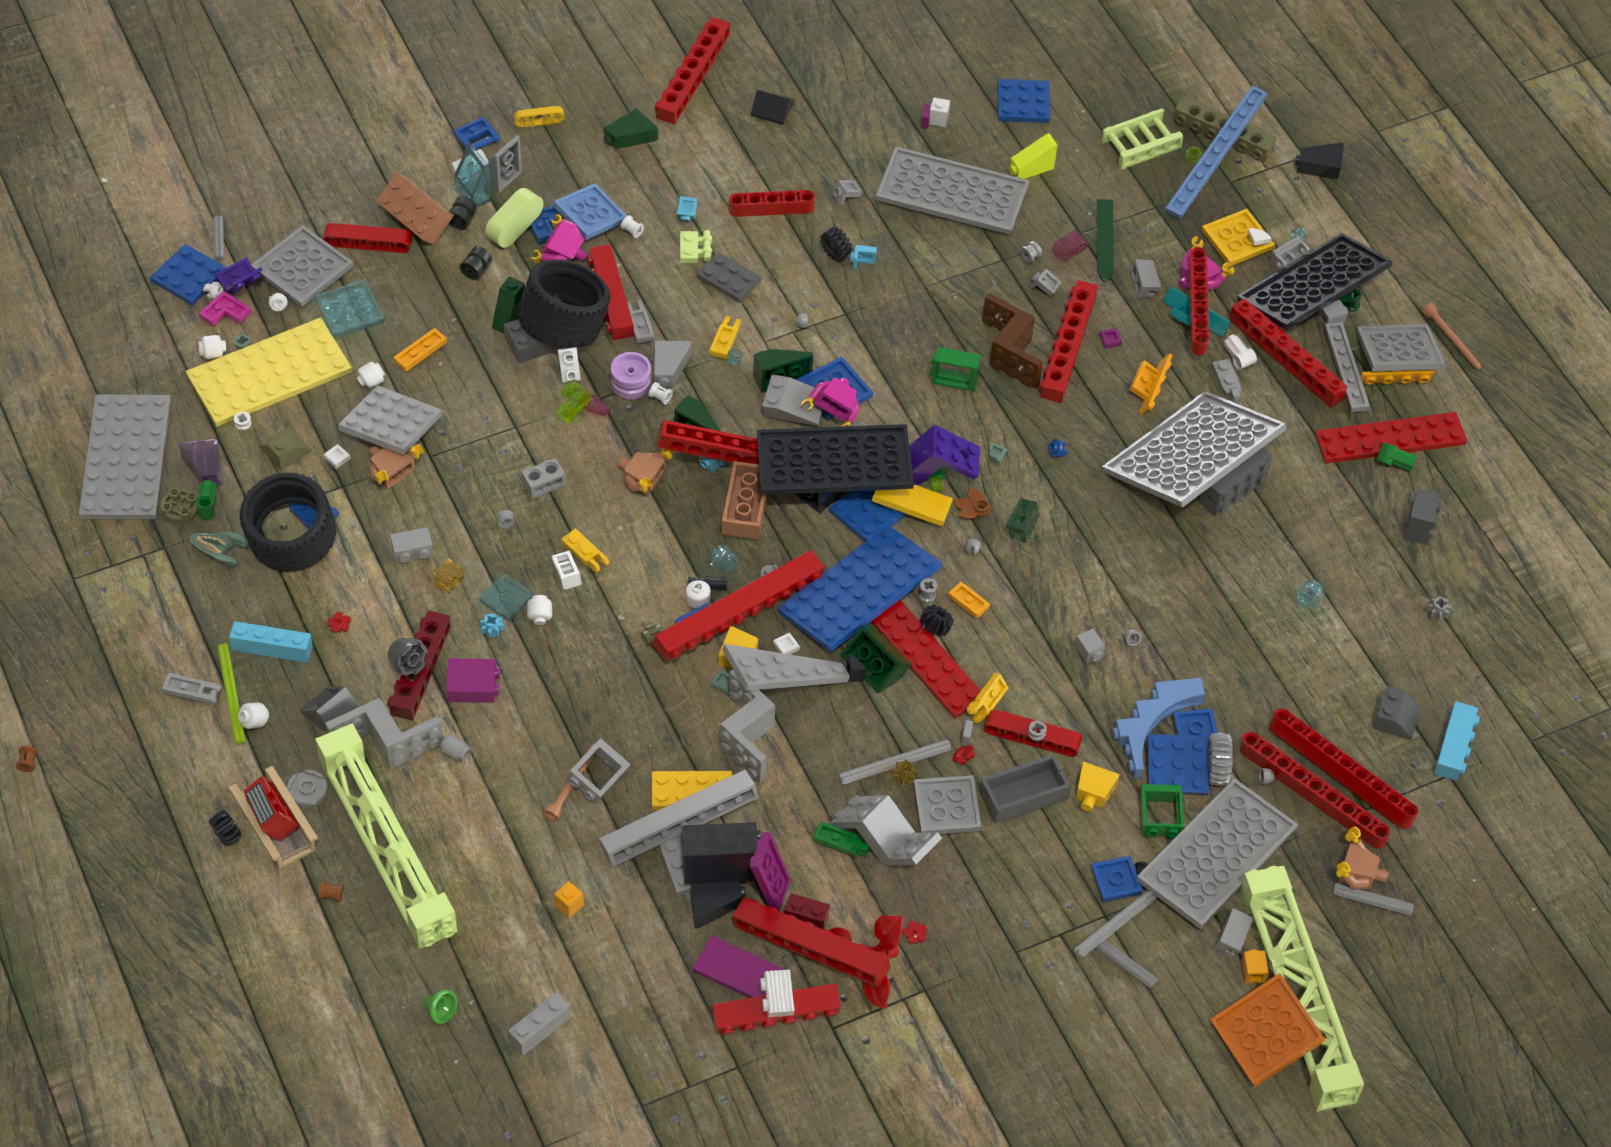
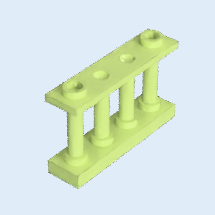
M1163 108L1103 129L1101 142L1103 144L1111 141L1120 152L1118 165L1121 169L1181 148L1183 135L1180 131L1171 134L1163 124ZM1156 125L1164 137L1156 139L1148 127ZM1141 130L1149 143L1141 144L1133 133ZM1127 136L1135 148L1126 150L1118 138Z

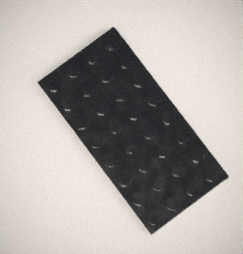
M1340 233L1237 295V300L1239 302L1245 298L1272 322L1288 330L1390 268L1392 260L1344 233Z
M907 424L757 430L761 495L914 488Z

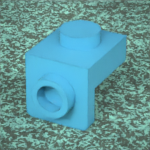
M680 196L676 213L680 221H695L698 199Z
M856 245L855 252H851L850 262L853 263V269L857 270L858 262L875 264L877 247Z
M699 456L700 465L712 473L727 463V461Z

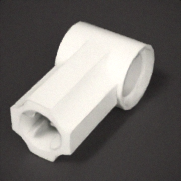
M1233 334L1224 341L1223 345L1233 357V363L1238 370L1257 362L1255 352L1251 348L1247 349L1238 336Z

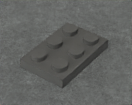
M719 252L697 272V279L738 303L761 282V276Z

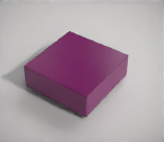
M924 104L921 129H927L929 126L930 105Z
M1117 328L1100 331L1099 336L1104 349L1122 346V340Z

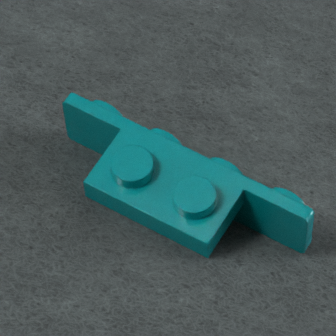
M1170 287L1164 298V303L1173 308L1170 315L1174 316L1178 322L1190 326L1189 296L1174 287ZM1208 308L1209 330L1221 337L1224 336L1230 321Z

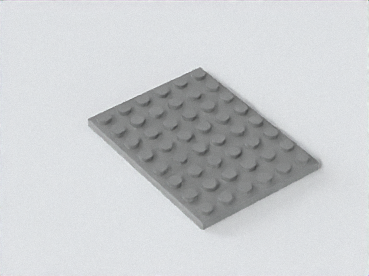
M1204 391L1104 464L1102 469L1104 473L1183 508L1287 430L1286 424Z

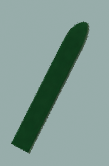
M1097 199V268L1101 280L1106 283L1111 278L1114 267L1113 200Z

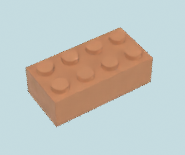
M397 172L376 200V202L418 237L433 245L454 216L408 177Z
M733 462L722 517L721 535L759 540L767 495H761L759 464Z

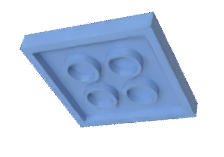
M596 183L555 200L553 207L566 220L577 225L581 236L585 240L620 225L623 219L627 217Z

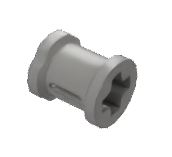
M931 578L923 579L920 583V600L924 603H932L936 599L937 583Z

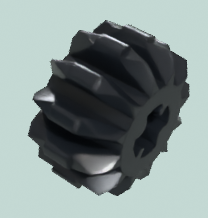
M934 604L924 609L920 619L921 626L926 628L927 632H931L932 635L937 634L940 637L950 631L954 621L952 614L948 613L947 609H943L941 606L937 607Z
M227 811L217 812L209 819V825L223 845L233 844L241 837V831Z

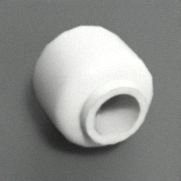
M219 335L202 337L201 341L198 342L199 354L206 360L222 357L223 352L226 351L225 340L221 341Z
M369 362L358 369L360 376L357 379L362 387L366 385L367 388L372 389L384 381L383 376L385 373L378 362L376 364Z
M700 580L689 583L686 587L687 604L694 609L707 603L709 604L711 597L709 585Z
M544 595L533 596L527 602V618L533 621L535 625L546 624V621L552 618L551 600L547 599V596Z
M246 703L240 708L238 718L242 726L247 729L261 728L267 723L269 712L262 703Z

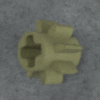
M651 622L644 625L645 630L641 632V636L646 645L651 644L653 646L655 635L663 631V628L660 624L656 625Z

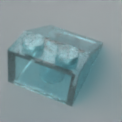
M470 143L467 145L454 174L455 183H453V187L461 196L472 199L478 208L491 202L489 168Z

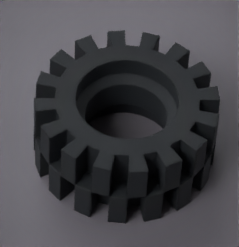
M834 226L820 236V242L822 243L821 247H824V252H827V255L831 256L832 260L840 261L852 252V243L846 237L847 234L842 233V229Z

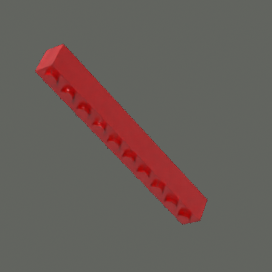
M810 550L656 634L653 646L666 662L671 659L675 660L682 653L694 650L698 644L710 641L718 633H725L730 626L739 625L749 616H756L762 609L772 607L778 600L788 598L797 590L801 591L809 583L822 577L825 566L813 551Z

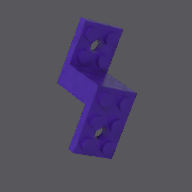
M937 425L932 426L909 445L914 485L918 486L942 466H946L973 480L979 476L980 447Z

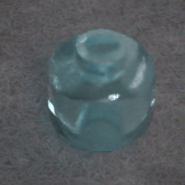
M720 545L712 550L709 561L719 572L728 573L736 568L738 557L728 546Z
M1313 580L1304 582L1296 592L1299 604L1308 609L1316 607L1324 597L1323 587Z

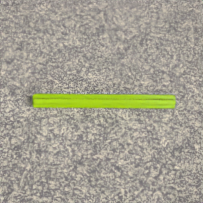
M226 643L219 644L217 648L234 740L236 744H243L246 739L243 726L238 718L240 707L229 648Z

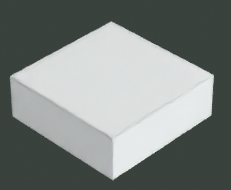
M338 444L323 454L324 459L335 469L350 460V454Z
M791 633L773 640V645L779 653L791 655L800 650V646Z

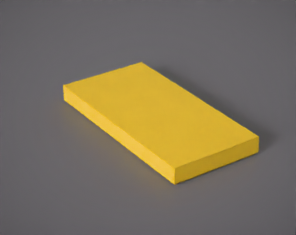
M914 485L913 489L875 490L872 501L943 527L953 498Z

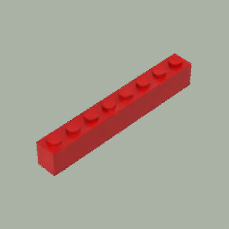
M744 897L732 915L735 928L878 988L890 970L889 957L883 952L873 951L864 944L854 943L847 937H840L827 929H820L808 921L804 922L791 914L779 912L776 908L767 907L755 899L750 900Z

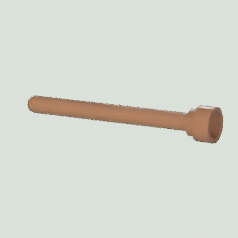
M1434 303L1427 304L1422 309V313L1426 318L1433 319L1475 369H1480L1481 364L1438 315V308Z
M595 753L578 770L579 773L583 774V772L591 762L592 758L594 757ZM569 781L555 803L549 804L544 811V815L551 821L559 819L562 814L561 807L574 788Z

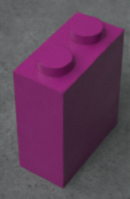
M448 658L447 702L495 703V695H499V683H496V679H500V667H496V659Z

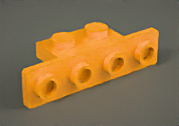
M1169 353L1161 359L1157 369L1145 360L1140 363L1129 389L1143 399L1139 410L1140 414L1145 413L1147 410L1150 411L1154 407V399L1161 390L1159 387L1166 378L1165 373L1172 364L1170 362L1172 354Z
M1434 370L1362 372L1360 378L1362 383L1367 385L1374 383L1391 384L1393 382H1401L1403 384L1410 382L1426 383L1431 381Z

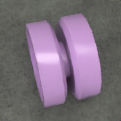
M625 352L613 359L611 364V388L614 393L628 400L638 399L646 395L651 387V364L649 360L636 352Z

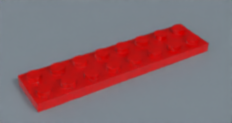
M1456 412L1316 430L1314 434L1324 464L1377 457L1383 442L1394 445L1408 453L1461 446L1467 443V438Z
M901 600L870 622L912 663L910 666L912 672L954 720L967 712V707L975 701L981 690L930 632H927V629L921 626L922 623Z

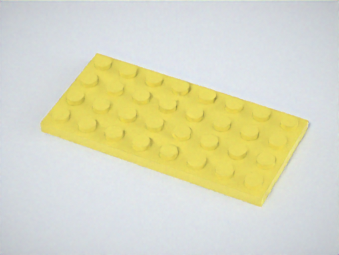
M318 318L186 371V376L215 426L218 427L233 421L235 414L242 411L250 414L352 373V367L323 320Z

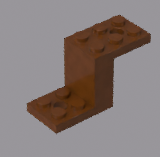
M988 293L984 301L982 321L1001 330L992 341L990 365L1020 380L1027 386L1036 389L1040 385L1043 361L1023 351L1032 341L1035 317Z

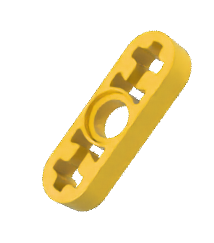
M560 106L519 110L514 113V122L518 127L560 123L565 118L563 108ZM537 115H543L541 118H535Z

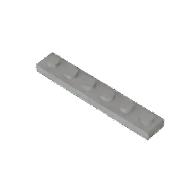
M1343 322L1327 323L1324 326V330L1340 380L1348 386L1345 396L1350 412L1368 411L1370 407Z

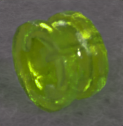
M1190 147L1187 149V161L1198 163L1201 159L1202 151L1200 148Z
M937 476L936 479L930 477L931 491L943 492L941 476Z

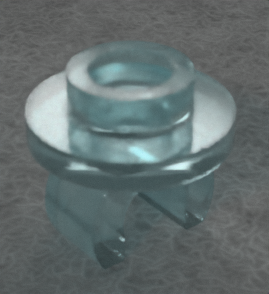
M1296 227L1294 230H1291L1292 239L1300 236L1305 242V238L1309 235L1304 228Z

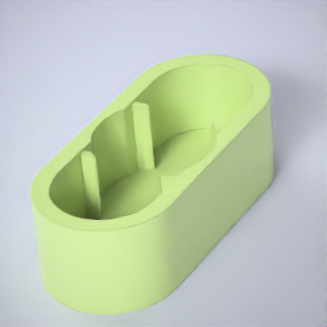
M527 188L517 190L488 221L485 229L486 236L503 248L512 245L540 215L543 209L542 198Z

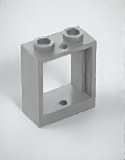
M600 738L570 770L566 778L573 787L580 789L589 801L597 803L627 771L631 764ZM594 753L616 772L601 790L578 772Z

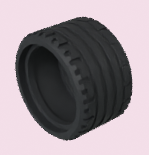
M548 260L538 263V265L532 268L518 305L517 313L524 328L538 340L559 348H580L589 345L596 339L609 306L611 295L603 279L588 267L568 260ZM557 295L563 302L556 300L552 296Z
M295 472L272 474L254 484L243 498L244 501L241 503L242 508L240 509L239 516L240 524L252 552L265 566L271 567L273 570L277 569L278 571L286 572L304 570L318 563L329 552V549L332 548L336 535V521L324 490L312 478ZM302 503L309 505L317 511L315 521L309 530L293 540L273 541L260 534L261 525L267 515L282 505Z

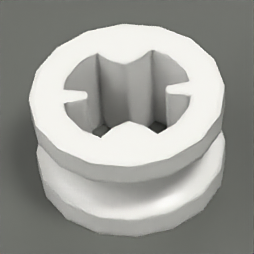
M241 411L234 416V424L237 429L247 430L250 428L252 422L249 413Z

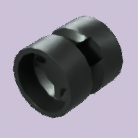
M458 196L449 211L454 215L449 225L459 230L466 229L477 209L475 202L469 197Z
M475 246L459 265L460 270L467 278L477 280L492 262V256L483 247Z

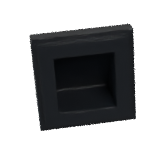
M849 654L846 669L850 676L849 681H864L866 668L852 654Z

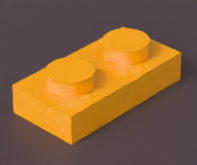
M962 582L948 593V598L976 619L990 607L989 602Z

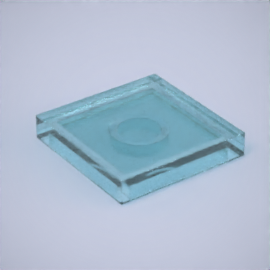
M504 573L479 597V602L507 621H510L532 599L534 593Z

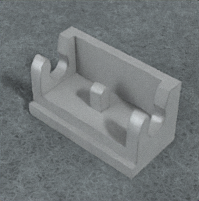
M1297 236L1272 252L1270 263L1279 271L1307 254L1304 249L1308 251L1310 248L1300 236Z
M1135 260L1129 272L1137 298L1155 297L1154 292H1149L1160 291L1161 285L1154 261Z
M1233 908L1225 918L1213 949L1232 957L1235 952L1239 954L1253 918Z

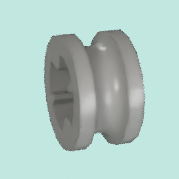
M504 510L496 516L498 526L501 528L511 527L515 523L512 511Z
M1033 721L1029 725L1028 735L1032 740L1040 741L1045 738L1047 727L1041 721ZM1034 729H1039L1040 733H1036V730L1034 731Z

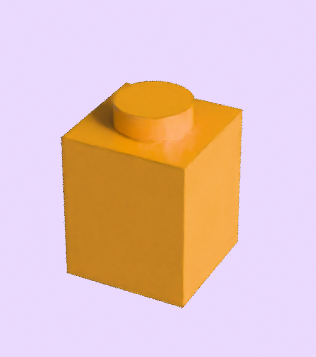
M568 881L554 893L555 907L568 918H571L584 906V895Z
M1256 949L1244 951L1241 962L1245 983H1265L1269 973L1265 951H1258Z

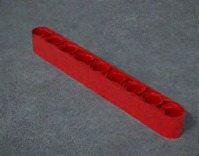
M1283 708L1275 710L1269 723V729L1396 825L1404 829L1411 828L1419 813L1415 804L1291 712Z
M1251 731L1244 733L1239 748L1243 756L1260 768L1271 769L1277 780L1349 830L1354 826L1357 827L1361 834L1359 838L1376 849L1385 847L1390 835V829L1386 824L1257 733Z

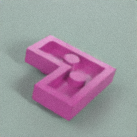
M223 291L199 313V317L212 326L217 324L225 315L240 324L252 312L249 306Z

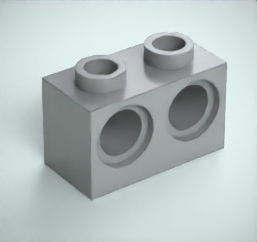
M556 458L546 460L539 465L521 471L522 483L532 499L566 485L565 473Z

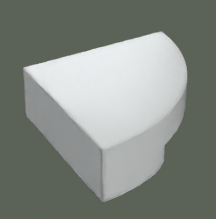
M1248 229V235L1254 246L1271 242V237L1266 232L1260 229Z

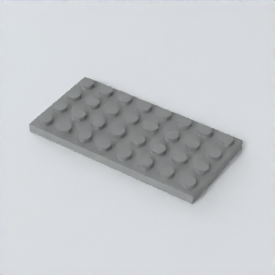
M895 147L876 194V200L1011 235L1030 180Z
M95 395L79 509L80 519H157L171 395Z
M1234 778L1137 876L1136 881L1201 929L1241 888L1244 874L1250 870H1258L1294 833L1298 824Z

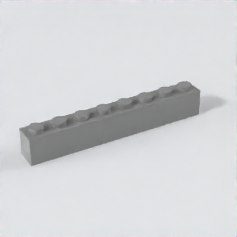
M746 770L734 774L599 838L603 852L612 867L619 865L682 835V825L705 824L758 799L755 783Z

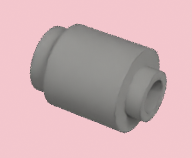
M452 735L444 737L440 744L441 752L457 761L461 760L464 762L471 752V747L466 742Z

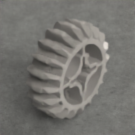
M1217 732L1212 733L1209 737L1208 770L1209 784L1227 785L1230 781L1233 744L1229 734Z

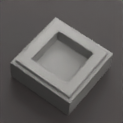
M965 721L961 746L970 744L973 721Z

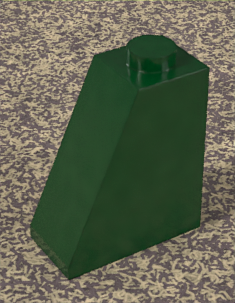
M635 108L604 127V140L614 149L655 142L658 140V127Z
M509 276L499 288L492 329L504 334V324L519 319L517 310L525 288L524 282Z

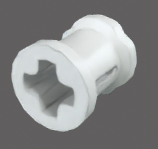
M630 215L623 219L620 226L622 230L630 232L634 238H638L644 230V225L638 224Z
M655 382L651 386L648 395L651 398L655 397L662 404L666 405L671 400L673 391L671 389L667 390Z

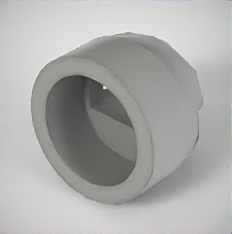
M807 313L798 315L795 319L796 325L799 328H808Z
M974 539L966 541L965 550L968 554L973 552V555H976L980 551V541Z
M1134 629L1129 630L1125 633V641L1130 646H1136L1141 642V635Z
M1260 768L1258 773L1260 784H1270L1275 778L1274 772L1268 768Z

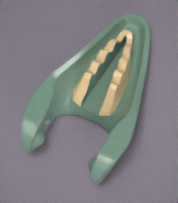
M233 532L217 534L195 533L190 537L191 543L215 561L231 567L236 566L237 561L232 557L224 555L226 551L233 546L248 548L249 546L245 537Z

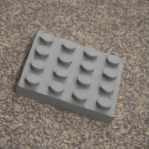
M303 225L251 264L254 270L261 267L263 269L260 273L261 278L301 307L354 267L353 261Z
M1428 324L1357 327L1356 333L1372 371H1418L1445 368V361Z
M377 385L339 423V430L404 455L442 416V410Z

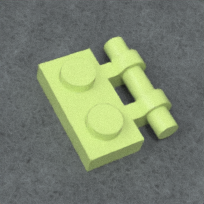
M705 230L702 237H698V231H680V263H698V258H704L705 262L711 259L712 236L709 230ZM698 245H703V248L698 249Z

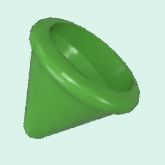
M449 989L426 996L422 1000L431 1019L436 1024L447 1023L452 1019L457 1010V997Z

